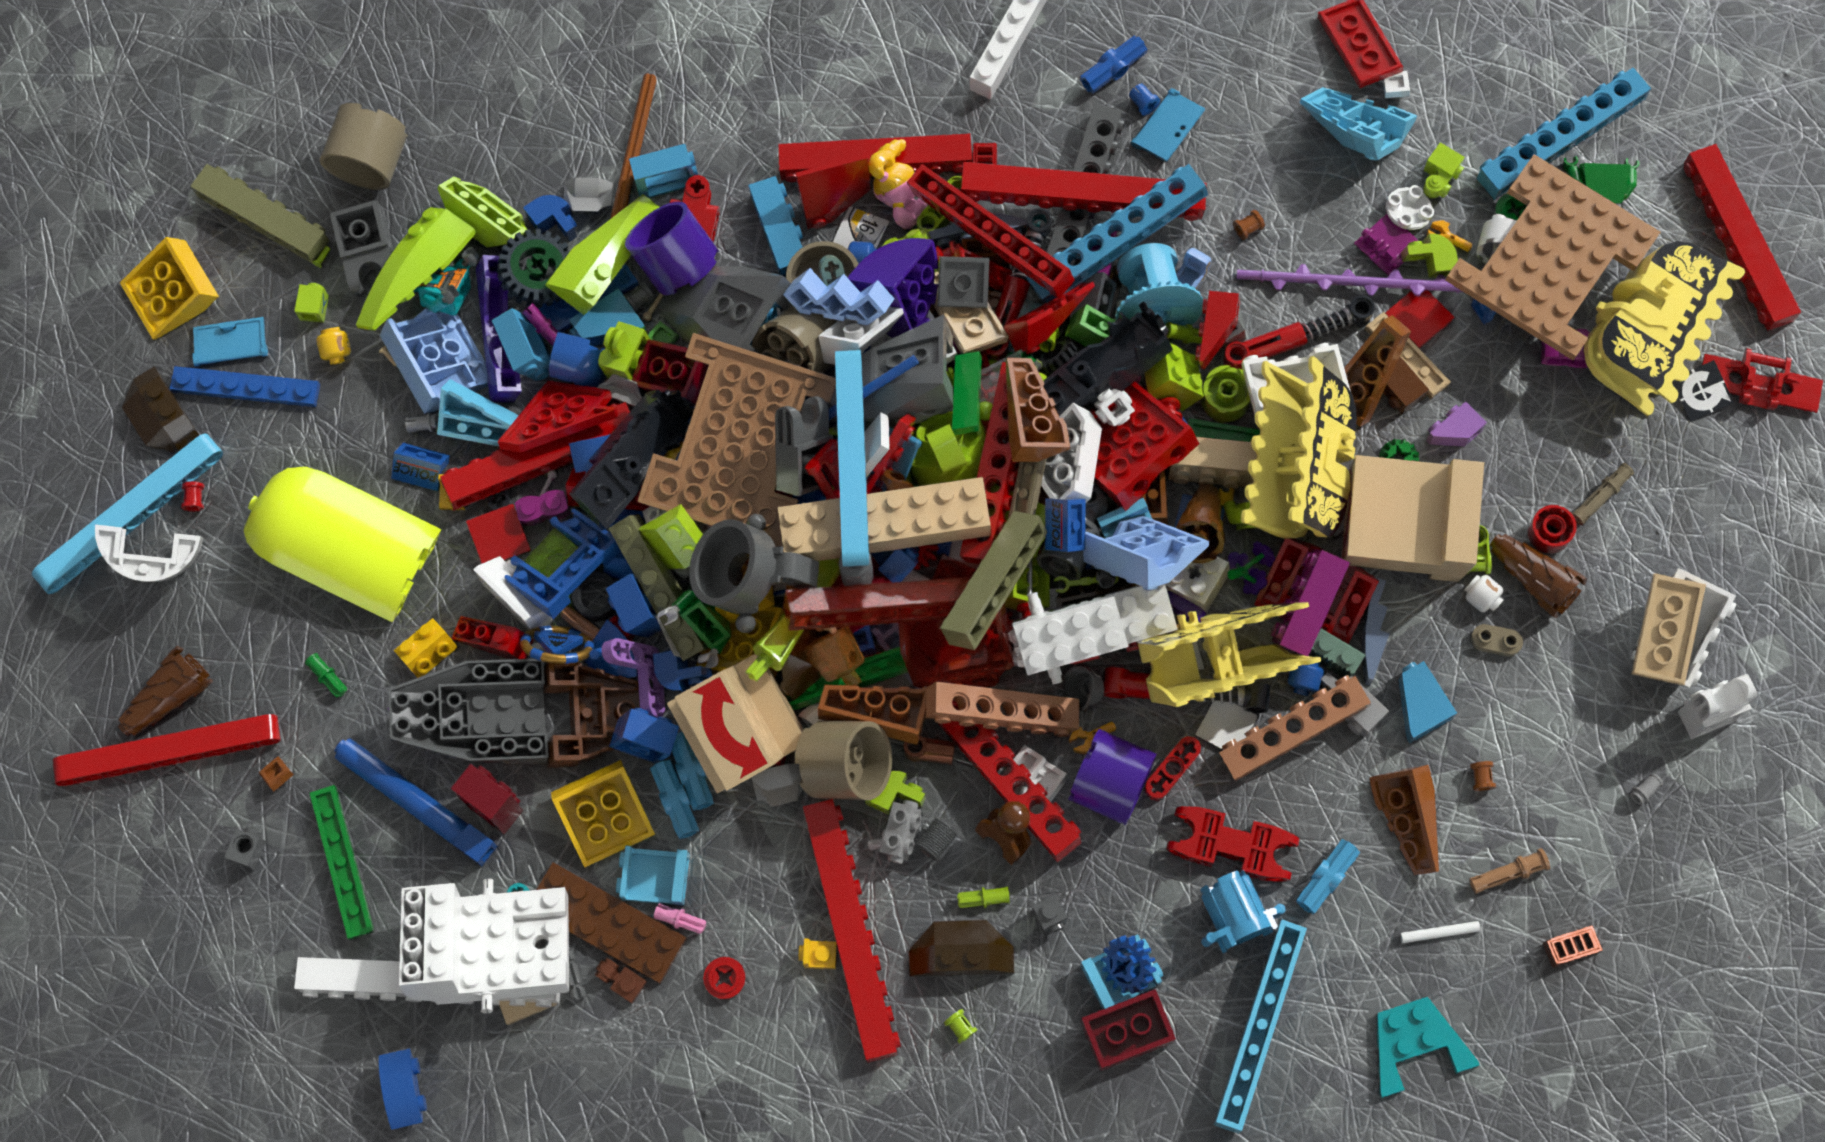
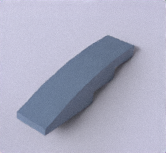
M1377 577L1376 579L1379 580V583L1366 607L1362 633V653L1365 654L1362 664L1364 682L1367 686H1370L1374 679L1389 637V633L1380 630L1388 607L1378 604L1386 581Z

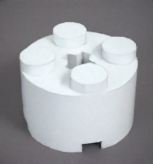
M1495 214L1492 216V219L1484 223L1476 251L1477 256L1479 257L1480 255L1483 258L1482 262L1484 264H1487L1516 223V220L1506 218L1501 214Z

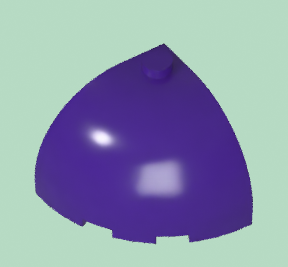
M910 238L889 243L865 257L847 277L860 293L878 280L894 298L890 307L903 309V315L886 333L891 338H895L930 321L927 315L930 305H935L938 284L934 283V269H938V258L934 242L931 239Z

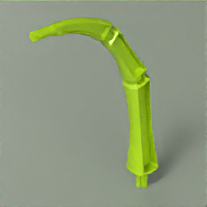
M840 558L818 561L820 564L817 589H800L790 606L774 626L753 646V651L758 657L745 671L751 680L757 682L769 667L775 671L782 669L811 617L840 575Z

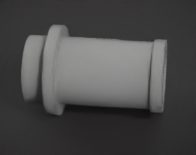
M431 412L427 413L426 416L407 417L405 419L408 433L424 430L434 432V429H438L437 415Z
M1651 773L1638 787L1634 786L1632 788L1630 797L1638 805L1647 804L1649 797L1664 785L1662 779L1658 775Z

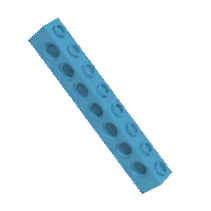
M1634 68L1627 72L1620 71L1613 77L1612 82L1607 85L1605 83L1599 85L1592 95L1581 97L1574 104V107L1569 110L1567 108L1563 109L1557 114L1556 119L1551 122L1545 121L1537 128L1535 133L1524 135L1517 145L1512 148L1510 146L1506 147L1499 153V157L1493 161L1492 159L1485 161L1480 166L1477 180L1490 196L1496 200L1508 192L1534 154L1550 164L1646 100L1651 87ZM1615 92H1619L1623 96H1618ZM1596 105H1602L1605 109L1598 108ZM1577 117H1582L1586 121H1580ZM1558 130H1564L1567 134H1562ZM1539 142L1546 143L1548 147L1541 146ZM1520 155H1525L1529 159L1525 160L1521 158ZM1501 168H1507L1510 172H1504Z
M1190 164L1177 168L1168 179L1157 182L1148 193L1143 196H1137L1125 209L1117 210L1111 215L1109 220L1103 224H1097L1091 229L1089 234L1083 238L1075 239L1069 248L1052 256L1068 267L1075 279L1066 292L1086 281L1208 196L1206 185ZM1175 189H1182V192L1178 195L1171 194ZM1155 203L1162 204V206L1158 209L1151 208V206ZM1135 217L1142 218L1138 223H1131V220ZM1115 231L1122 232L1118 237H1111V234ZM1095 245L1101 246V248L1098 251H1090V249ZM1075 259L1081 260V262L1076 266L1070 265V263ZM1028 276L1026 277L1031 288L1043 304L1056 298Z

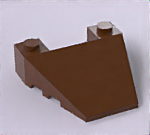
M547 662L544 666V693H569L571 735H552L548 740L547 767H575L615 751L616 749L610 748L609 745L618 718L630 709L640 708L638 681L620 675L615 676L605 673V670L593 669L582 665L580 662L569 664Z

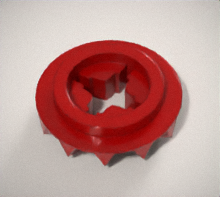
M719 957L710 962L706 967L703 977L704 985L707 991L714 997L730 999L739 994L745 985V971L737 960L730 957ZM717 970L724 974L730 973L733 970L729 977L732 986L726 983L721 985L718 983L720 977Z

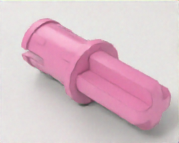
M659 903L654 912V919L674 925L675 929L682 927L701 934L706 927L705 920L686 914L684 909L678 910Z

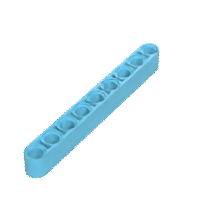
M861 350L835 351L843 567L869 566Z
M208 434L198 436L37 565L32 571V576L47 594L57 592L102 556L96 543L95 525L122 527V529H126L127 536L183 490L182 483L195 481L222 458L223 451Z

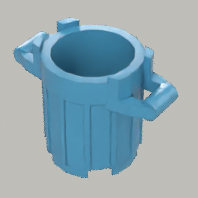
M1244 870L1240 873L1234 871L1217 879L1218 882L1213 887L1209 888L1208 885H1205L1200 889L1201 898L1217 930L1203 937L1201 943L1204 947H1209L1218 942L1223 954L1228 952L1227 949L1249 941L1261 934L1263 936L1271 934L1273 932L1272 928H1278L1274 919L1285 912L1283 904H1277L1275 907L1265 911L1249 875H1246Z

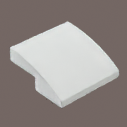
M1025 745L1013 759L1018 765L1023 764L1031 773L1029 778L1034 784L1039 782L1048 793L1045 797L1050 802L1069 778L1067 773L1047 762L1045 757ZM1007 767L1002 776L1008 775L1011 769ZM1018 786L1014 793L1022 795L1028 788ZM1035 805L1031 808V812L1034 814H1039L1044 810L1042 805Z

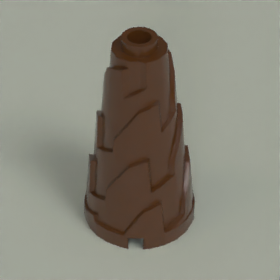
M1203 484L1197 488L1193 497L1187 503L1185 511L1182 513L1176 529L1209 541V546L1192 563L1203 564L1217 559V555L1220 551L1222 553L1225 543L1219 491L1210 484Z
M1500 534L1496 535L1490 543L1492 547L1491 553L1538 600L1537 603L1554 618H1558V612L1563 614L1579 596L1582 590L1577 585L1581 583L1585 586L1587 583V578L1568 565H1562L1547 555H1543L1525 542L1521 543L1507 534L1503 536Z
M176 646L160 663L161 666L147 681L144 688L132 699L131 705L118 719L120 721L118 727L125 735H138L150 725L156 724L170 711L179 707L192 696H197L211 685L213 680L207 679L210 676L209 673L190 653L183 657L180 653L184 649Z

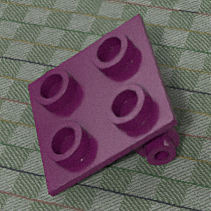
M1386 214L1370 229L1368 227L1365 228L1361 233L1362 236L1354 244L1389 276L1393 269L1399 268L1404 263L1402 262L1401 252L1408 243L1419 240L1407 229L1394 224L1388 217V214Z

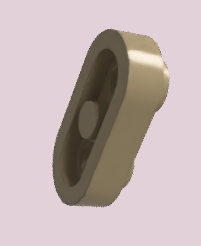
M1487 624L1477 626L1470 638L1472 645L1477 650L1508 657L1516 655L1523 646V638L1517 631ZM1481 633L1488 634L1489 639L1484 640L1481 637ZM1506 639H1513L1515 644L1509 645Z

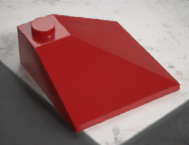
M867 154L796 172L800 205L807 229H819L831 223L871 189Z

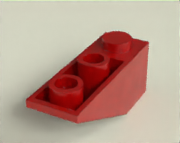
M1209 291L1208 299L1203 300L1202 313L1206 314L1205 322H1200L1199 337H1202V344L1196 348V361H1199L1201 369L1205 370L1237 326L1240 308L1239 293Z
M460 616L452 635V640L506 659L527 658V654L520 646V639L525 633L518 628Z

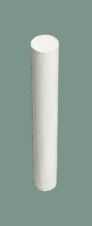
M1479 921L1403 932L1400 933L1402 943L1480 932Z

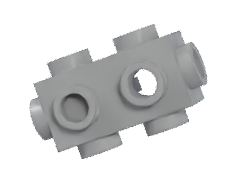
M903 800V804L893 802L887 827L882 832V838L869 840V849H880L881 853L888 856L887 860L893 863L902 864L903 860L908 861L909 855L914 850L916 830L921 825V811L917 809L919 804L909 800Z

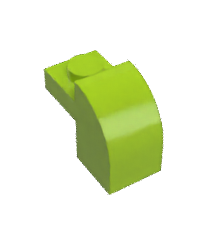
M1429 234L1423 240V243L1422 241L1410 242L1401 252L1402 262L1426 260L1429 278H1436L1440 274L1446 277L1458 261L1457 252L1453 244L1439 234Z
M891 771L889 781L883 792L878 797L872 800H865L866 805L889 815L893 802H896L898 797L903 800L916 802L920 808L926 798L920 786L910 782L908 785L905 784L907 780L906 773Z

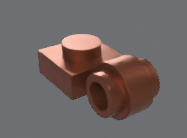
M607 957L604 961L601 960L596 967L597 972L595 976L607 984L610 980H614L615 982L610 989L633 1004L647 984V981L626 967L619 974L617 971L619 965Z

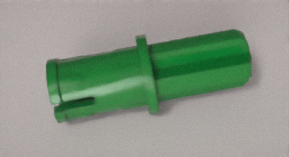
M314 653L306 659L305 665L318 677L317 681L320 684L323 683L336 698L342 697L346 693L347 687L335 675V670L329 668L319 657L318 653Z

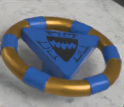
M548 625L533 628L525 632L520 639L521 649L531 658L556 664L582 661L590 656V651L594 650L595 646L590 637L577 629L564 626ZM535 638L546 652L532 647L530 641ZM582 643L584 644V649L582 651H579L577 653H567V651L575 649Z

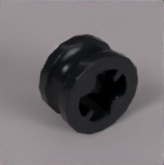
M505 491L488 497V505L492 511L512 504L509 495ZM501 497L502 500L506 499L502 502L503 506L498 507L497 504H495L497 503V498Z

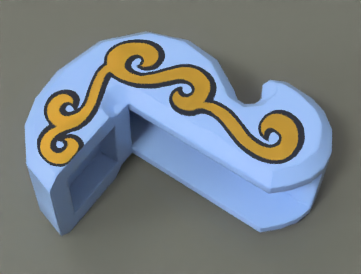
M1190 248L1185 253L1184 263L1176 273V276L1181 284L1187 283L1197 290L1209 271L1211 258L1195 248Z

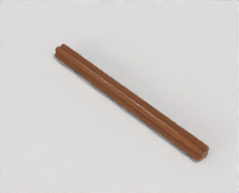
M646 73L643 76L610 219L628 206L634 181L629 158L640 155L657 81L656 76Z

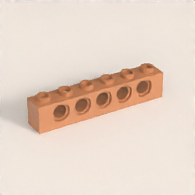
M1347 675L1335 682L1336 687L1329 691L1326 688L1319 690L1312 695L1314 699L1305 704L1303 701H1300L1289 708L1291 712L1282 717L1281 714H1277L1268 719L1269 725L1262 729L1256 726L1244 733L1246 738L1238 742L1236 739H1233L1222 746L1223 751L1219 753L1235 781L1371 706V702L1356 676L1350 678ZM1341 694L1346 697L1347 703L1344 707L1337 708L1332 704V698L1335 695ZM1314 707H1319L1324 711L1323 718L1318 721L1312 720L1309 717V712ZM1291 720L1299 721L1301 723L1300 731L1290 733L1286 729L1288 722ZM1276 733L1279 736L1278 743L1274 746L1266 745L1264 743L1266 734ZM1247 745H1252L1256 748V754L1251 759H1246L1241 754L1242 749Z
M935 682L927 687L926 718L935 719L936 723L958 721L961 726L983 724V727L986 729H996L1001 726L1007 727V730L1012 732L1027 729L1031 730L1032 734L1053 732L1054 736L1068 737L1070 733L1079 729V699ZM952 700L958 704V710L953 707ZM976 703L982 707V713L977 710ZM1000 706L1005 709L1006 716L1001 713ZM1024 709L1029 712L1030 718L1025 716ZM1048 712L1052 714L1053 721L1049 719Z

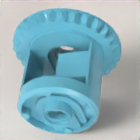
M1147 243L1130 249L1120 258L1117 264V272L1121 283L1128 287L1129 296L1117 308L1116 320L1120 312L1128 319L1138 312L1141 314L1139 304L1143 301L1147 304L1148 308L1153 310L1155 315L1159 314L1164 324L1171 322L1184 326L1186 324L1193 325L1202 314L1203 298L1195 287L1189 286L1187 283L1181 284L1178 281L1175 272L1178 258L1173 248L1161 243Z

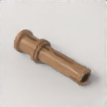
M1539 848L1536 853L1516 857L1514 862L1471 877L1469 882L1473 892L1477 894L1515 878L1527 879L1530 877V874L1543 869L1548 871L1551 867L1545 851Z

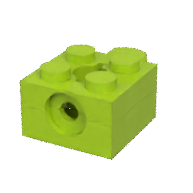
M620 321L617 322L615 327L608 329L603 342L606 348L601 351L598 365L608 379L612 374H616L632 380L647 340L650 339L645 329Z

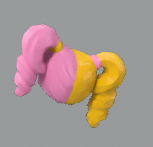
M901 139L893 140L889 144L887 143L882 146L869 160V172L875 177L873 192L879 201L893 208V218L897 225L903 229H912L917 224V218L927 207V204L919 198L915 200V195L907 184V181L915 173L913 168L907 164L895 162V158L904 151L906 142Z

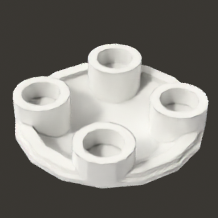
M1416 185L1410 188H1398L1386 200L1388 217L1394 224L1403 229H1421L1429 223L1434 215L1431 201L1423 193L1422 188Z

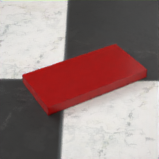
M1348 0L1318 12L1319 21L1359 89L1403 72L1402 63L1364 0Z

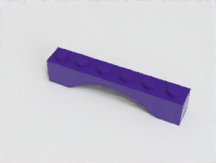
M483 255L475 268L489 397L492 402L514 403L522 392L520 373L513 371L492 322L494 318L508 311V290L503 291L501 288L502 281L499 282L498 280L499 272H497L499 256Z

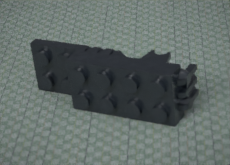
M1144 301L1139 304L1141 314L1138 312L1128 319L1120 312L1115 322H1107L1109 336L1101 343L1091 344L1085 349L1083 348L1075 357L1073 356L1066 364H1063L1044 380L1043 387L1049 398H1053L1056 404L1054 408L1059 416L1072 403L1080 407L1087 404L1096 412L1098 409L1094 404L1099 400L1097 397L1103 391L1117 389L1122 392L1173 350L1166 337L1169 329L1164 324L1159 314L1155 315L1153 310L1148 308Z
M656 389L648 391L589 459L593 466L569 493L601 530H607L640 491L653 453L664 457L668 451L681 446L680 442L687 433L685 430L689 427L687 423L688 418L693 415L695 408H689V402L686 399H682V393L679 390L660 392Z

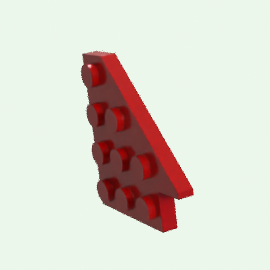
M547 381L498 440L500 449L524 452L617 418L616 408L606 406L612 399L610 390Z

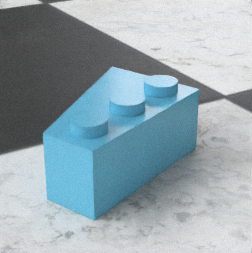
M449 379L441 388L437 435L499 446L498 440L519 415Z

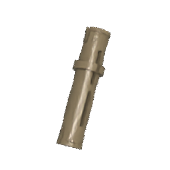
M1622 463L1613 474L1602 480L1600 487L1572 513L1576 523L1583 526L1610 497L1620 492V487L1634 475L1633 469L1629 465Z

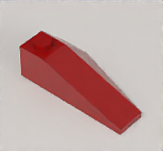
M1094 282L1081 284L1064 293L1060 299L1056 297L1004 325L1015 352L1025 351L1026 354H1030L1040 349L1039 344L1048 340L1095 287Z

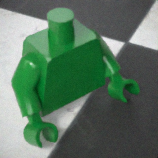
M1574 156L1573 163H1568L1565 157L1562 168L1575 180L1618 205L1627 200L1636 188V170L1640 162L1636 160L1634 165L1631 166L1628 163L1629 159L1626 158L1623 164L1582 163L1579 164L1578 168V157Z

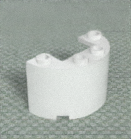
M1328 343L1316 345L1307 357L1298 358V356H1290L1280 362L1268 360L1267 356L1258 358L1257 355H1252L1244 358L1241 365L1254 415L1257 411H1263V403L1258 397L1259 388L1266 387L1267 381L1261 372L1263 361H1268L1302 381L1310 383L1314 379L1309 371L1308 361L1311 356H1314L1329 371L1342 380L1350 390L1338 344L1329 346Z
M95 525L96 543L102 557L115 571L125 577L138 581L161 582L180 575L195 561L203 543V537L174 533L171 558L125 554L126 529Z
M1678 568L1671 577L1706 584L1684 685L1690 688L1691 685L1696 686L1702 672L1698 670L1708 656L1709 652L1705 649L1709 641L1713 643L1720 632V629L1716 628L1719 621L1723 620L1725 616L1730 617L1736 607V604L1733 603L1736 595ZM1636 650L1632 653V660L1635 658Z

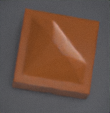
M279 756L258 772L273 791L294 775Z

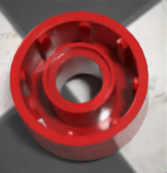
M1545 506L1531 520L1528 526V538L1531 544L1543 553L1554 554L1561 552L1568 546L1576 533V520L1572 513L1562 506ZM1546 526H1553L1557 529L1558 533L1549 532Z

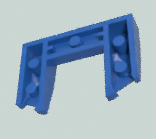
M574 508L571 509L574 517L561 523L556 516L549 520L551 525L579 547L549 578L515 555L510 561L512 565L517 566L513 578L509 575L504 577L511 586L552 619L571 602L569 595L600 564L606 567L621 552L610 532L601 530L595 522Z

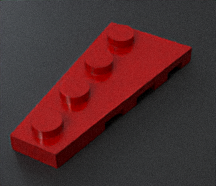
M907 413L902 417L891 433L888 452L872 470L875 473L871 474L866 480L867 494L883 492L880 489L883 481L880 480L885 470H893L891 467L894 461L898 462L904 452L902 448L904 441H909L915 431V428L912 426L916 418Z

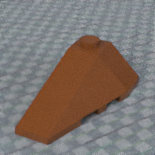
M1007 358L1008 426L1012 461L1039 462L1069 450L1070 442L1067 425L1054 408L1056 404L1053 398H1049L1043 387L1044 381L1032 359Z
M1429 765L1369 777L1375 804L1379 810L1384 812L1389 822L1387 826L1397 836L1400 842L1399 848L1413 874L1420 875L1438 872L1435 789Z

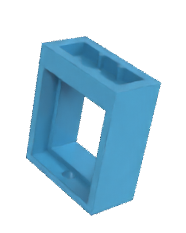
M685 144L629 158L639 197L644 194L646 197L651 198L685 189L687 180L692 176L698 175L693 152H687Z
M513 308L492 320L513 371L535 381L547 378L549 376L551 356L541 333L538 335L532 323L521 312Z

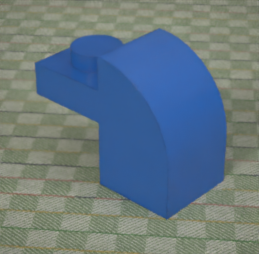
M555 195L541 196L523 207L527 219L535 229H541V234L557 225L569 242L577 237L575 231L577 224L570 216L572 213L569 204L561 197Z
M672 651L653 654L655 675L660 684L667 689L683 693L690 689V686H695L712 676V669L703 666L688 668V660L682 661L681 657L674 656Z

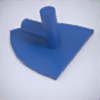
M606 620L593 639L594 650H591L590 656L583 661L593 669L599 668L605 670V673L615 676L620 675L626 678L638 676L637 669L610 664L603 658L601 649L604 642L615 638L627 640L626 636L612 622ZM630 649V656L634 661V654Z

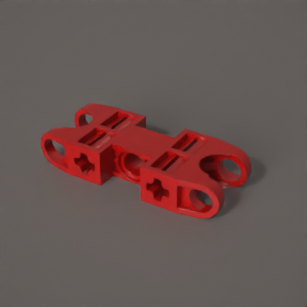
M1176 807L1174 815L1184 819V822L1192 828L1193 836L1187 840H1180V842L1168 841L1166 850L1186 861L1208 867L1213 866L1215 856L1243 862L1241 871L1244 870L1250 878L1272 882H1288L1291 880L1292 873L1282 869V866L1275 862L1273 852L1276 849L1285 848V846L1298 847L1300 839L1294 834L1279 827L1253 821L1249 833L1223 826L1226 813L1203 807ZM1211 819H1213V820H1212L1211 829H1210V833H1208L1210 821H1211ZM1263 832L1261 844H1260V847H1259V842H1260V838H1261V833ZM1205 842H1207L1206 849H1205V854H1204V857H1203L1202 854H1203ZM1256 855H1258L1257 861H1256V865H1255V870H1254L1253 867H1254Z

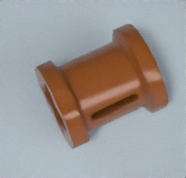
M1252 210L1247 217L1233 222V228L1242 240H1246L1249 234L1258 229L1262 230L1265 227V222L1257 210Z
M1492 761L1470 764L1475 780L1473 791L1496 789V783H1493L1491 768L1494 767Z

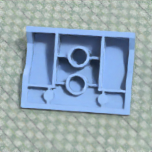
M426 308L410 320L396 323L392 318L386 320L380 337L424 414L439 410L441 388L449 379L473 392L488 386L486 362L458 314L453 316L442 312L433 313Z
M1140 516L1119 522L1112 537L1104 539L1085 532L1083 557L1084 562L1093 565L1095 569L1107 571L1112 576H1119L1126 579L1129 583L1142 586L1145 590H1155L1158 586L1169 583L1209 546V541L1146 516Z

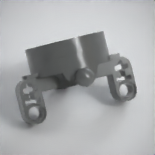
M760 514L750 515L747 518L746 524L728 519L711 526L699 539L690 562V583L695 595L699 600L708 605L739 615L735 624L741 633H749L754 630L756 622L752 614L758 612V604L768 594L772 584L784 583L801 590H816L818 584L820 563L797 553L783 552L784 547L782 546L775 547L771 537L763 531L766 527V520ZM749 559L748 568L743 577L741 569L744 563Z

